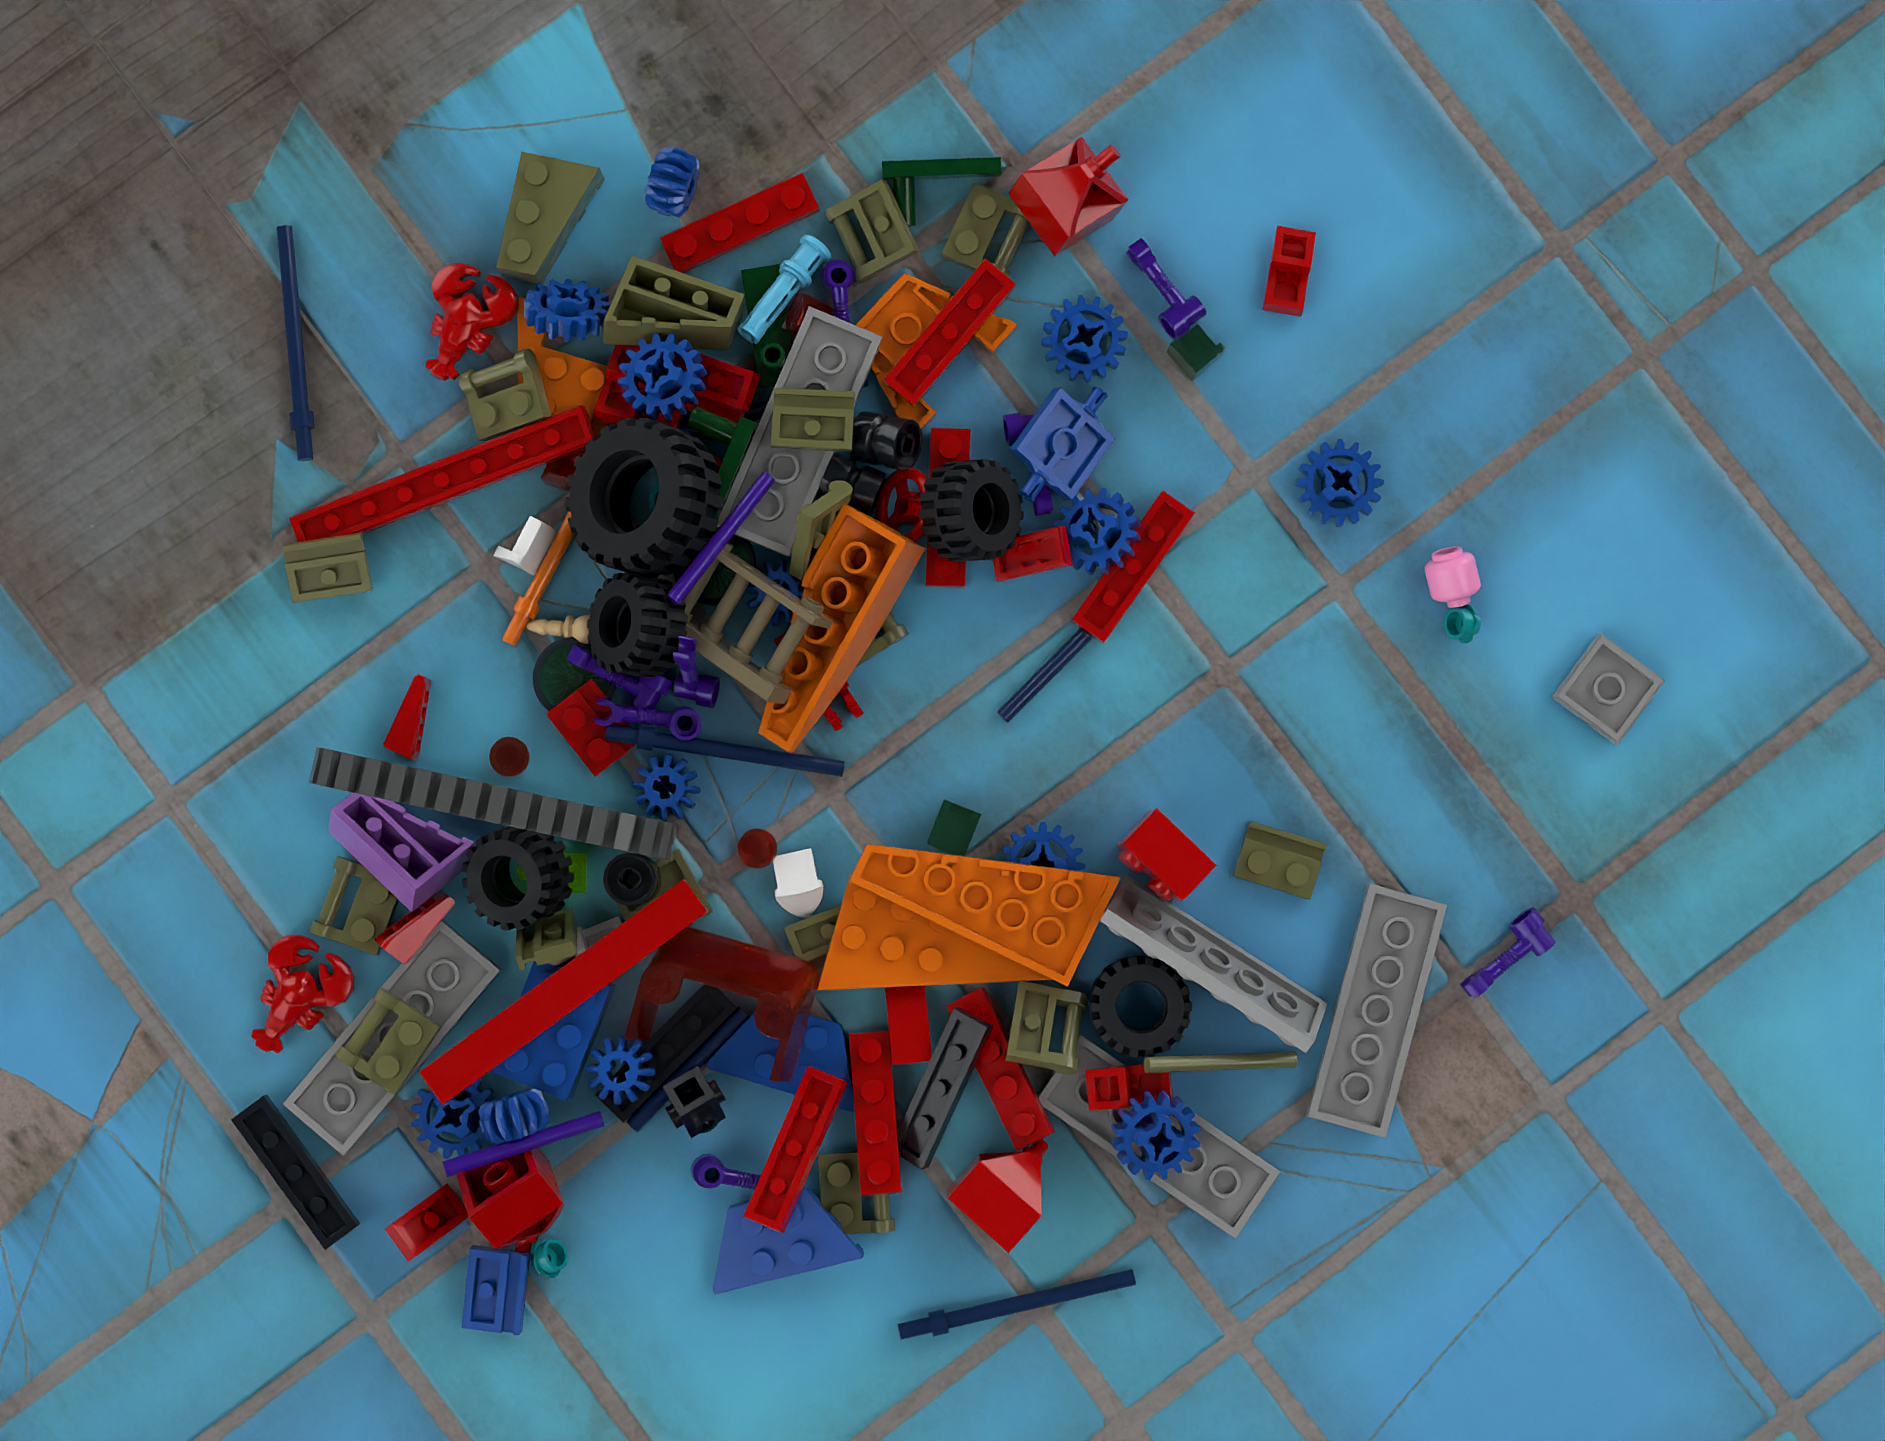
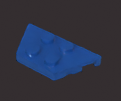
M765 1001L706 1065L708 1069L793 1095L797 1092L807 1066H810L847 1082L837 1108L854 1112V1096L842 1024Z
M808 1186L803 1187L784 1234L743 1217L750 1200L732 1204L727 1211L713 1291L714 1294L862 1259L864 1251L858 1243L855 1245L840 1228L841 1223L834 1215L821 1206L819 1198Z

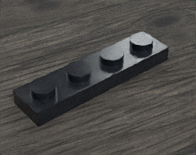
M709 979L636 1053L639 1057L647 1052H651L653 1055L652 1059L642 1063L643 1068L651 1067L656 1070L653 1076H641L642 1079L650 1084V1089L645 1092L634 1085L638 1093V1100L634 1102L628 1099L625 1090L624 1099L620 1105L614 1104V1091H611L610 1095L601 1101L624 1123L738 1007ZM628 1063L614 1075L615 1078L621 1076V1081L627 1080L625 1073L630 1070ZM604 1086L595 1094L597 1097Z
M961 1007L953 1008L897 1131L899 1156L920 1169L929 1167L993 1028V1025Z
M263 1095L231 1119L325 1250L360 1225L358 1219L268 1095Z

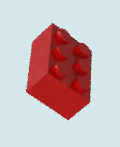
M1157 808L1148 811L1116 845L1121 851L1117 858L1133 873H1140L1142 871L1151 880L1146 886L1162 901H1170L1171 899L1173 901H1183L1217 866Z

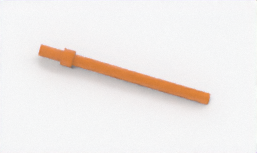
M569 511L524 597L519 596L512 609L515 611V614L501 640L516 647L529 620L534 621L541 606L538 603L575 534L571 532L568 518L571 517V512Z

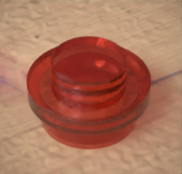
M505 737L498 740L492 746L489 760L492 768L498 774L514 777L525 771L530 761V753L525 743L514 737Z
M751 829L739 840L738 855L740 860L748 867L754 869L767 867L776 857V840L766 830Z

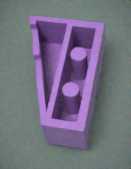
M352 793L331 809L329 833L411 912L462 872L463 862L470 860L466 854L469 848L475 844V842L465 837L461 840L440 830L441 825L431 820L426 823L406 813V808L390 800Z

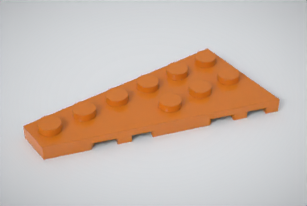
M866 844L849 881L1068 987L1121 877Z

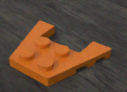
M904 273L863 316L856 326L883 337L871 370L896 416L915 420L922 430L934 418L936 411L923 399L913 408L884 384L883 379L953 296L950 295L951 293ZM992 314L974 338L993 354L1016 330L1017 325L1009 319H1003Z
M519 296V309L517 310L518 351L529 348L535 354L551 416L584 405L596 437H600V431L612 424L594 419V408L606 379L607 366L543 347L547 332L537 334L535 333V326L526 325V318L524 317V299L526 298ZM520 372L518 373L519 384L524 382Z

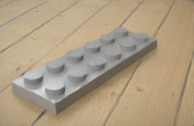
M809 306L775 388L854 391L855 407L883 337ZM773 389L721 511L717 528L721 526L762 471L767 472L775 479L774 484L734 535L790 558V549L795 541L798 526L796 524L797 515L806 504H812L815 501L821 480L835 451L772 448Z
M1125 874L1100 919L1111 932L1117 936L1126 937L1137 944L1148 956L1162 960L1174 968L1182 978L1201 985L1210 991L1211 995L1218 1001L1229 1003L1240 1010L1251 1022L1265 1026L1277 1034L1285 1044L1297 1047L1307 1053L1315 1042L1328 1003L1170 902L1162 901L1151 890Z
M1367 884L1306 1116L1386 1138L1445 916L1446 904Z
M443 919L407 964L405 963V965L401 963L382 986V988L388 990L442 1026L400 1091L502 971L500 967ZM373 997L283 1103L288 1110L343 1156L350 1152L397 1096V1094L393 1095L335 1057L340 1046L347 1045L376 1000ZM390 1009L388 1010L361 1051V1056L370 1060L399 1015Z
M1079 1035L1075 1056L1079 1060L1077 1073L1074 1075H1064L1054 1072L1038 1095V1098L1045 1109L1117 1157L1116 1155L1119 1151L1115 1150L1111 1140L1119 1137V1135L1115 1134L1111 1127L1114 1123H1122L1123 1119L1118 1113L1119 1109L1089 1111L1085 1070L1125 1065L1082 1035ZM1132 1106L1129 1107V1108H1120V1109H1123V1110H1126V1111L1129 1112V1111L1132 1109ZM1194 1113L1195 1117L1192 1121H1196L1201 1130L1193 1134L1200 1142V1146L1189 1148L1188 1151L1194 1160L1188 1162L1183 1159L1179 1163L1182 1168L1181 1173H1177L1173 1168L1168 1169V1176L1165 1180L1161 1178L1158 1172H1154L1150 1181L1236 1239L1280 1171ZM1170 1115L1172 1126L1180 1130L1178 1119ZM1131 1141L1133 1151L1141 1156L1140 1146Z

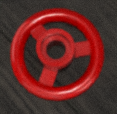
M910 468L908 471L896 470L888 476L879 491L876 503V519L896 531L902 522L915 524V527L909 533L903 535L916 542L923 536L921 529L923 520L919 519V510H922V503L919 502L920 493L909 491L907 479L913 480L918 485L920 492L924 493L925 488L923 484L927 477L915 468ZM895 488L897 495L895 511L888 518V503L891 493Z

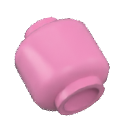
M1460 546L1448 547L1433 552L1431 554L1432 559L1424 567L1432 599L1438 602H1446L1448 608L1469 604L1471 602L1470 596L1477 593L1481 588L1473 554L1464 552Z

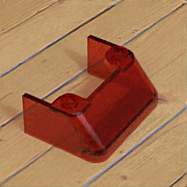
M693 927L685 928L659 947L641 976L624 1038L630 1040H649L659 1005L674 1001L680 993L683 980L688 979L758 999L754 1014L757 1029L767 1037L780 1040L769 1080L774 1082L792 1081L819 983V973L814 964L806 959Z

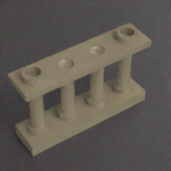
M728 542L684 599L686 603L685 614H688V623L685 629L687 631L686 637L696 639V652L761 698L769 702L785 704L793 690L781 683L783 679L781 673L810 624L829 629L833 621L821 614L824 607L806 596L799 599L732 553L731 550L734 546ZM721 562L736 572V575L708 623H702L700 626L692 620L694 614L691 611L718 564ZM749 583H752L764 591L766 596L737 645L732 644L730 647L721 641L723 637L721 631ZM781 603L797 615L767 666L762 665L760 668L751 662L753 657L751 651Z

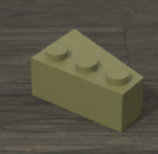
M521 152L496 268L503 277L534 284H542L565 247L567 238L576 223L580 222L586 212L585 208L596 190H599L605 180L600 168Z
M631 256L604 319L603 344L639 346L638 340L643 339L649 345L653 343V334L658 333L662 341L666 342L667 337L671 333L676 336L679 343L684 339L688 340L694 349L729 350L737 332V327L742 320L745 294Z

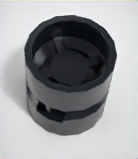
M863 411L855 417L853 422L852 452H849L850 456L856 462L871 465L883 464L887 468L908 471L915 465L920 456L923 442L922 430L915 420L888 417L885 414Z
M835 452L821 480L816 500L828 493L831 482L836 480L845 481L853 488L851 500L847 505L871 516L877 503L879 491L886 480L887 473L868 465L862 469L857 468L856 460Z
M624 853L617 855L608 863L604 870L603 883L606 892L612 900L622 905H641L648 903L658 893L661 886V874L659 867L651 858L636 853Z

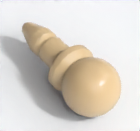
M567 615L565 622L561 620L548 621L547 619H539L528 622L526 628L540 635H564V638L574 637L579 642L588 644L589 628H587V620L590 618V615H582L576 619L572 615Z

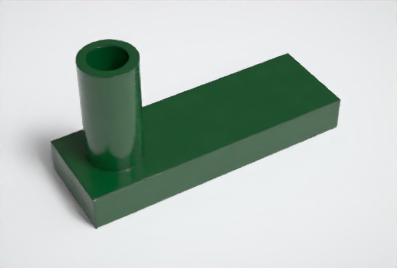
M1001 157L882 161L883 179L891 180V191L908 227L916 226L914 179L1001 176L1002 173Z
M780 264L741 270L748 315L780 275ZM787 306L770 325L757 344L752 343L757 373L761 374L758 382L760 389L776 385L793 345Z
M695 406L690 415L687 429L729 446L718 472L722 482V488L718 489V496L723 498V509L759 423L742 416L739 422L735 423ZM717 509L715 520L719 519L722 510Z

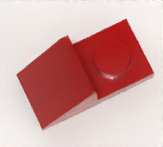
M447 1183L384 1230L409 1262L466 1220L468 1214L465 1206Z

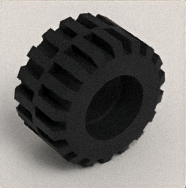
M988 459L948 462L931 472L932 478L926 479L923 484L925 492L920 493L919 502L922 503V510H919V519L923 520L921 529L923 535H928L929 540L927 543L931 549H937V555L942 558H948L949 561L953 562L992 560L1006 555L1007 549H1012L1016 544L1014 537L1020 536L1022 530L1020 520L1024 518V511H1021L1023 499L1018 494L1017 489L1019 485L1016 479L1010 478L1011 472L1006 467H1001L1000 462L995 460L989 461Z
M625 572L614 574L613 578H608L603 582V588L598 589L595 594V601L591 603L589 610L590 618L587 620V628H589L587 636L588 645H591V655L593 659H597V665L600 668L606 669V671L611 673L655 678V676L665 674L667 668L673 667L676 661H673V652H678L679 650L678 637L679 635L685 637L687 635L685 629L688 623V614H685V600L678 606L666 597L673 587L671 581Z
M510 826L490 832L488 835L476 840V846L470 847L466 854L470 860L463 862L462 871L467 873V878L462 879L463 888H468L470 895L466 896L469 904L475 903L477 906L474 912L480 918L487 916V923L493 927L501 924L502 930L523 929L555 915V912L560 911L565 906L564 899L569 898L572 893V889L568 884L574 882V873L569 872L568 866L573 864L571 856L565 857L563 850L566 849V846L562 841L556 843L554 841L555 836ZM511 858L517 861L525 872L527 879L525 894L514 885L510 877L509 864Z
M1142 955L1118 959L1115 963L1103 969L1102 974L1093 983L1094 987L1089 996L1090 1019L1095 1031L1102 1040L1119 1053L1135 1058L1153 1057L1157 1053H1164L1171 1049L1170 1046L1175 1042L1178 1043L1183 1037V1031L1189 1026L1192 1002L1189 999L1190 992L1188 986L1185 985L1182 977L1176 970L1161 960ZM1136 982H1144L1154 986L1161 994L1164 1004L1160 1020L1154 1026L1145 1030H1134L1125 1026L1119 1019L1116 1011V1002L1120 992L1126 986Z

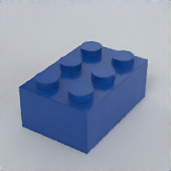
M534 961L520 998L565 965H550L547 963L537 966L536 961ZM612 983L607 985L496 1066L491 1072L566 1101L574 1096L616 985Z

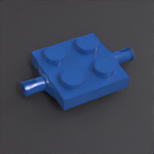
M1061 387L1052 389L1009 449L1028 467L1032 474L1024 487L1019 491V494L1024 496V499L1033 502L1044 485L1053 489L1063 500H1072L1115 440L1101 425L1095 414L1108 397L1106 392L1102 393L1104 390L1099 387H1093L1086 400L1081 403L1075 401Z

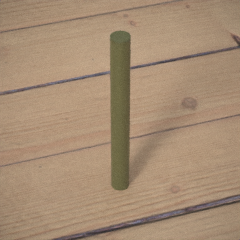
M1295 1052L1145 1057L1144 1069L1146 1073L1295 1068L1298 1058Z

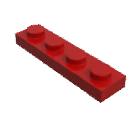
M802 172L660 237V240L674 270L686 273L819 212L820 209Z
M984 259L883 379V383L914 408L1013 291L1016 283L987 259Z
M931 428L929 478H932L931 472L937 467H942V464L970 460L971 429ZM927 543L925 587L965 588L966 561L953 562L949 561L948 558H942L937 555V549H931Z
M1162 490L1140 521L1141 526L1134 530L1141 537L1140 542H1131L1129 545L1135 552L1134 556L1124 554L1121 557L1124 564L1122 568L1118 567L1114 562L1110 564L1109 574H1103L1071 621L1104 644L1195 512Z
M979 988L946 1005L950 1015L953 1008L961 1007L993 1025L975 1067L1016 1151L1055 1133L1023 1065L1005 1060L1009 1037L985 988Z
M889 1031L849 1034L861 1196L902 1193Z
M807 1066L743 1217L784 1234L846 1088V1081Z

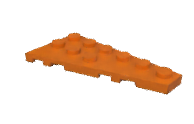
M848 879L817 990L1053 979L856 885Z

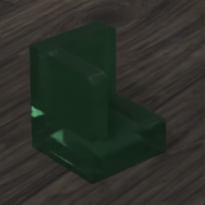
M1197 324L1182 338L1171 342L1167 349V354L1187 377L1193 381L1222 357L1226 348L1221 342L1216 346Z
M944 799L927 841L928 845L952 855L965 856L981 814Z

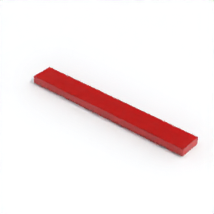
M580 405L300 513L289 519L297 542L360 532L365 534L586 449L585 445L596 434L586 407Z
M682 879L419 1071L420 1075L442 1105L446 1104L706 914L708 910L687 881Z

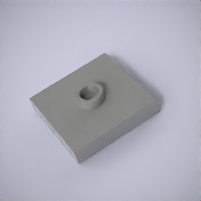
M1600 633L1597 634L1551 698L1611 743L1617 745L1665 680Z

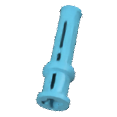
M804 235L799 241L801 246L790 260H784L781 263L780 275L758 301L750 314L737 327L738 332L746 340L757 344L799 289L807 288L812 283L811 276L821 263H827L830 260V251L818 239L810 235Z

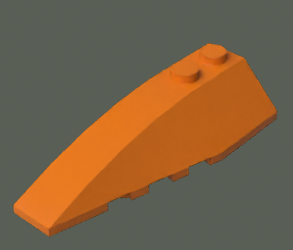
M845 503L843 504L806 570L801 585L804 587L802 597L806 596L824 607L821 614L829 618L833 623L829 629L809 625L781 673L783 676L781 683L793 691L785 704L767 701L758 733L787 752H794L838 694L869 648L926 548L895 529ZM793 612L792 619H791V622H790V623L793 622V620L795 619V617H796V615H797V614H795L794 612Z

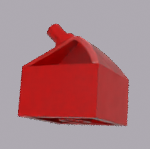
M1080 137L1023 172L1009 191V196L1054 257L1112 221L1127 203L1128 198L1106 170L1121 157L1118 150L1112 144L1096 156L1083 137Z
M1041 1139L1019 1152L978 1154L947 1189V1198L1008 1253L1041 1217V1165L1043 1163L1042 1157L1049 1148L1048 1143Z
M539 1148L457 1174L468 1217L494 1249L516 1243L514 1252H531L532 1244L538 1240L539 1235L545 1233L553 1225L564 1206L550 1161Z

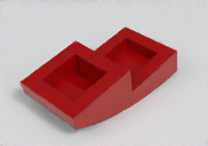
M1277 226L1262 310L1301 317L1308 275L1312 264L1316 232Z
M615 345L606 368V379L594 408V419L616 425L622 419H636L637 413L632 407L633 404H628L622 396L626 390H623L618 384V379L626 377L619 368L620 364H630L631 362L626 352L629 349L637 353L640 350L639 346ZM638 382L639 390L644 395L646 386Z
M925 985L885 987L892 1065L930 1061L932 1050Z
M1144 1064L1085 1070L1089 1111L1131 1107L1129 1099L1133 1097L1138 1103L1144 1102V1092L1149 1091L1154 1099L1158 1098L1161 1091H1165L1168 1094L1170 1101L1174 1098L1171 1072L1146 1073Z

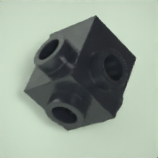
M698 1066L663 1086L671 1102V1105L665 1108L677 1129L684 1125L691 1138L700 1133L711 1131L720 1121L726 1118L720 1106V1103L726 1100L714 1079L710 1082L706 1081Z

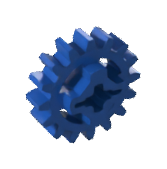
M566 279L564 284L555 280H550L548 286L537 284L536 291L528 290L527 299H524L526 325L535 326V333L537 334L547 332L549 339L563 336L565 342H569L573 336L584 341L588 333L597 337L599 336L600 329L604 327V319L611 305L608 302L609 296L608 294H600V287L598 286L587 287L585 281L572 284L570 279Z
M1079 295L1077 305L1074 306L1068 299L1063 300L1064 311L1062 313L1054 308L1051 310L1050 316L1055 323H1044L1043 330L1051 334V336L1043 338L1041 345L1047 348L1051 347L1052 349L1046 354L1045 359L1047 362L1058 361L1055 369L1057 374L1065 369L1069 370V381L1073 382L1077 374H1083L1085 383H1090L1092 373L1094 372L1103 379L1106 377L1105 366L1116 369L1119 365L1114 355L1124 356L1126 348L1118 344V342L1126 340L1128 332L1118 331L1117 329L1121 326L1124 319L1122 316L1115 318L1110 316L1114 308L1112 304H1109L1104 309L1100 308V297L1096 296L1092 304H1086L1084 295ZM1082 314L1092 315L1100 320L1094 322L1085 319ZM1066 321L1070 331L1069 336L1058 343V332ZM1082 331L1085 336L1092 334L1090 346L1087 347L1084 342L1075 343L1079 332ZM1110 336L1111 345L1103 357L1099 344ZM1072 356L1082 358L1087 364L1076 363L1069 358Z
M658 333L653 334V343L649 345L643 339L638 340L640 350L637 353L628 349L626 353L630 357L631 362L630 364H620L619 368L626 377L618 379V384L623 390H626L622 396L628 404H633L632 407L637 414L641 415L646 411L650 419L656 420L659 413H662L667 421H671L672 411L678 410L684 416L687 414L684 406L687 402L695 405L699 403L694 393L695 391H705L706 386L699 378L707 375V371L702 364H699L703 359L697 350H692L693 347L688 340L684 339L679 343L676 336L670 333L666 342H663ZM678 358L682 359L685 362L687 372H683V370L679 368L680 364L678 362ZM638 382L646 386V397L641 394Z
M1343 439L1337 440L1334 449H1331L1330 445L1324 442L1320 445L1321 455L1312 450L1308 453L1307 458L1312 463L1311 465L1301 464L1298 470L1306 475V477L1296 481V487L1305 488V493L1298 500L1299 502L1309 501L1312 506L1307 512L1309 516L1317 511L1322 513L1320 519L1322 524H1325L1330 517L1335 518L1336 527L1343 525L1345 517H1348L1352 524H1356L1359 521L1358 511L1368 516L1373 511L1368 501L1377 503L1381 499V496L1374 492V488L1381 487L1384 484V480L1374 478V474L1381 466L1380 464L1370 465L1368 463L1372 455L1370 450L1363 455L1357 453L1359 449V443L1357 442L1349 449H1345ZM1344 458L1351 462L1348 465H1338L1332 460L1329 461V459ZM1361 471L1365 479L1364 494H1362L1363 491L1358 487V474ZM1315 472L1321 479V492L1318 495L1314 488ZM1344 476L1347 480L1344 485L1345 488L1342 487L1336 491L1332 487L1335 482L1334 478L1338 479ZM1330 502H1344L1347 506L1350 505L1351 507L1337 509L1328 506Z
M1089 488L1085 489V499L1080 501L1075 496L1071 500L1074 505L1071 509L1061 506L1059 510L1065 516L1064 521H1054V526H1066L1073 562L1072 567L1075 570H1079L1084 564L1088 575H1093L1096 567L1100 566L1106 575L1109 574V564L1114 562L1118 567L1122 568L1124 564L1121 557L1124 554L1134 556L1135 552L1129 545L1131 542H1140L1141 537L1132 529L1138 528L1141 524L1137 516H1131L1135 509L1130 502L1123 504L1124 498L1120 493H1115L1110 499L1106 488H1101L1098 496H1094ZM1101 508L1112 510L1119 516L1115 517L1114 514L1105 515L1102 513ZM1096 520H1097V521L1099 522V524L1102 526V527L1099 529V531H1098V533H1099V535L1097 536V538H1098V543H1097V541L1094 539V537L1092 536V535L1096 534V529H1095V528L1097 527ZM1079 546L1081 549L1088 547L1093 551V555L1085 554L1076 547Z
M1040 822L1039 830L1033 832V829L1027 824L1024 826V837L1021 838L1016 833L1010 835L1015 843L1013 848L1003 846L1001 849L1005 854L1009 855L1008 860L1005 862L1031 865V861L1038 860L1039 854H1041V846H1043L1046 861L1053 862V868L1074 871L1086 868V864L1076 862L1075 858L1083 852V849L1071 848L1070 844L1075 836L1071 834L1063 839L1060 836L1062 827L1060 825H1057L1052 832H1048L1046 823ZM1035 839V850L1027 858H1016L1021 847ZM1050 840L1058 843L1064 849L1068 859L1058 858L1050 850Z
M482 1078L465 1089V1091L472 1094L470 1097L461 1098L455 1096L444 1105L440 1103L432 1090H418L417 1095L423 1102L412 1105L411 1110L420 1113V1118L411 1122V1127H422L423 1132L417 1137L418 1142L426 1139L431 1141L428 1152L433 1153L439 1148H443V1158L449 1159L454 1150H457L458 1156L468 1154L469 1146L473 1151L483 1149L479 1140L487 1141L485 1133H482L480 1125L477 1129L473 1121L475 1111L486 1102H489L487 1098L493 1094L494 1090L491 1088L482 1091L480 1089ZM434 1101L437 1106L435 1120L431 1122L430 1108ZM469 1105V1108L463 1111L464 1114L459 1117L460 1122L454 1121L442 1125V1122L448 1119L447 1116L452 1113L451 1108L457 1109ZM443 1132L454 1133L462 1141H449L442 1138L440 1134Z
M1146 1091L1144 1092V1102L1138 1103L1133 1097L1130 1098L1129 1101L1132 1109L1129 1112L1119 1109L1118 1113L1123 1122L1114 1123L1111 1127L1115 1134L1119 1135V1137L1112 1139L1111 1143L1115 1150L1119 1151L1116 1156L1122 1165L1128 1163L1127 1168L1133 1175H1136L1142 1169V1174L1146 1180H1151L1154 1172H1158L1161 1178L1165 1180L1168 1176L1167 1170L1173 1168L1177 1173H1181L1182 1168L1179 1163L1183 1159L1188 1162L1194 1160L1188 1152L1189 1148L1200 1146V1142L1193 1136V1134L1201 1131L1197 1122L1192 1121L1195 1117L1194 1112L1189 1106L1183 1108L1184 1102L1178 1096L1170 1101V1097L1165 1091H1161L1157 1099H1154L1150 1092ZM1170 1115L1178 1119L1180 1130L1172 1126ZM1131 1141L1140 1146L1141 1156L1133 1151Z

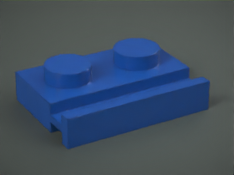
M473 1245L469 1249L461 1328L496 1333L510 1332L513 1335H520L523 1330L530 1252L519 1253L508 1249H494Z

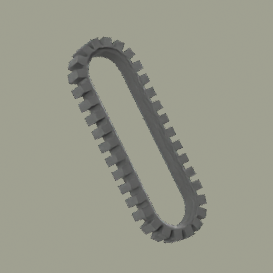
M320 747L316 748L309 783L665 860H670L678 826L677 824Z

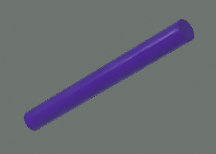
M762 471L708 543L666 595L672 603L678 606L681 604L774 484L775 479L770 474Z
M600 1111L545 1128L523 1138L496 1144L443 1161L446 1176H454L604 1127L603 1117Z

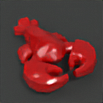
M461 263L447 265L437 272L432 282L433 296L445 314L444 317L438 313L434 315L430 333L434 336H441L438 348L439 355L436 359L427 360L426 368L430 370L433 377L443 381L449 378L454 381L456 380L459 373L454 366L460 361L468 348L477 354H482L485 348L489 346L493 336L481 333L482 329L502 326L514 318L519 309V298L510 283L500 276L491 274L486 276V279L497 288V292L493 294L490 292L489 286L483 285L482 293L488 311H483L479 300L473 293L465 294L476 285V282L471 279L465 282L461 281V279L467 276H481V271L473 265ZM463 295V296H461V297H459V298H457V299H454V297H456V296Z
M287 935L277 940L268 953V966L273 971L278 986L276 988L270 979L266 981V986L263 987L260 1000L270 1006L271 1009L268 1012L265 1029H254L251 1035L256 1040L255 1046L265 1052L274 1051L280 1053L284 1049L280 1039L281 1036L286 1034L296 1023L305 1030L310 1031L319 1022V1019L323 1018L322 1012L311 1010L313 1006L334 1007L347 1001L354 990L355 976L350 965L339 956L329 952L325 955V958L334 967V973L330 975L327 971V966L320 963L319 976L323 990H317L315 980L309 972L301 970L290 973L289 967L299 966L313 959L309 954L305 956L299 955V949H310L318 952L320 946L314 940L303 935Z

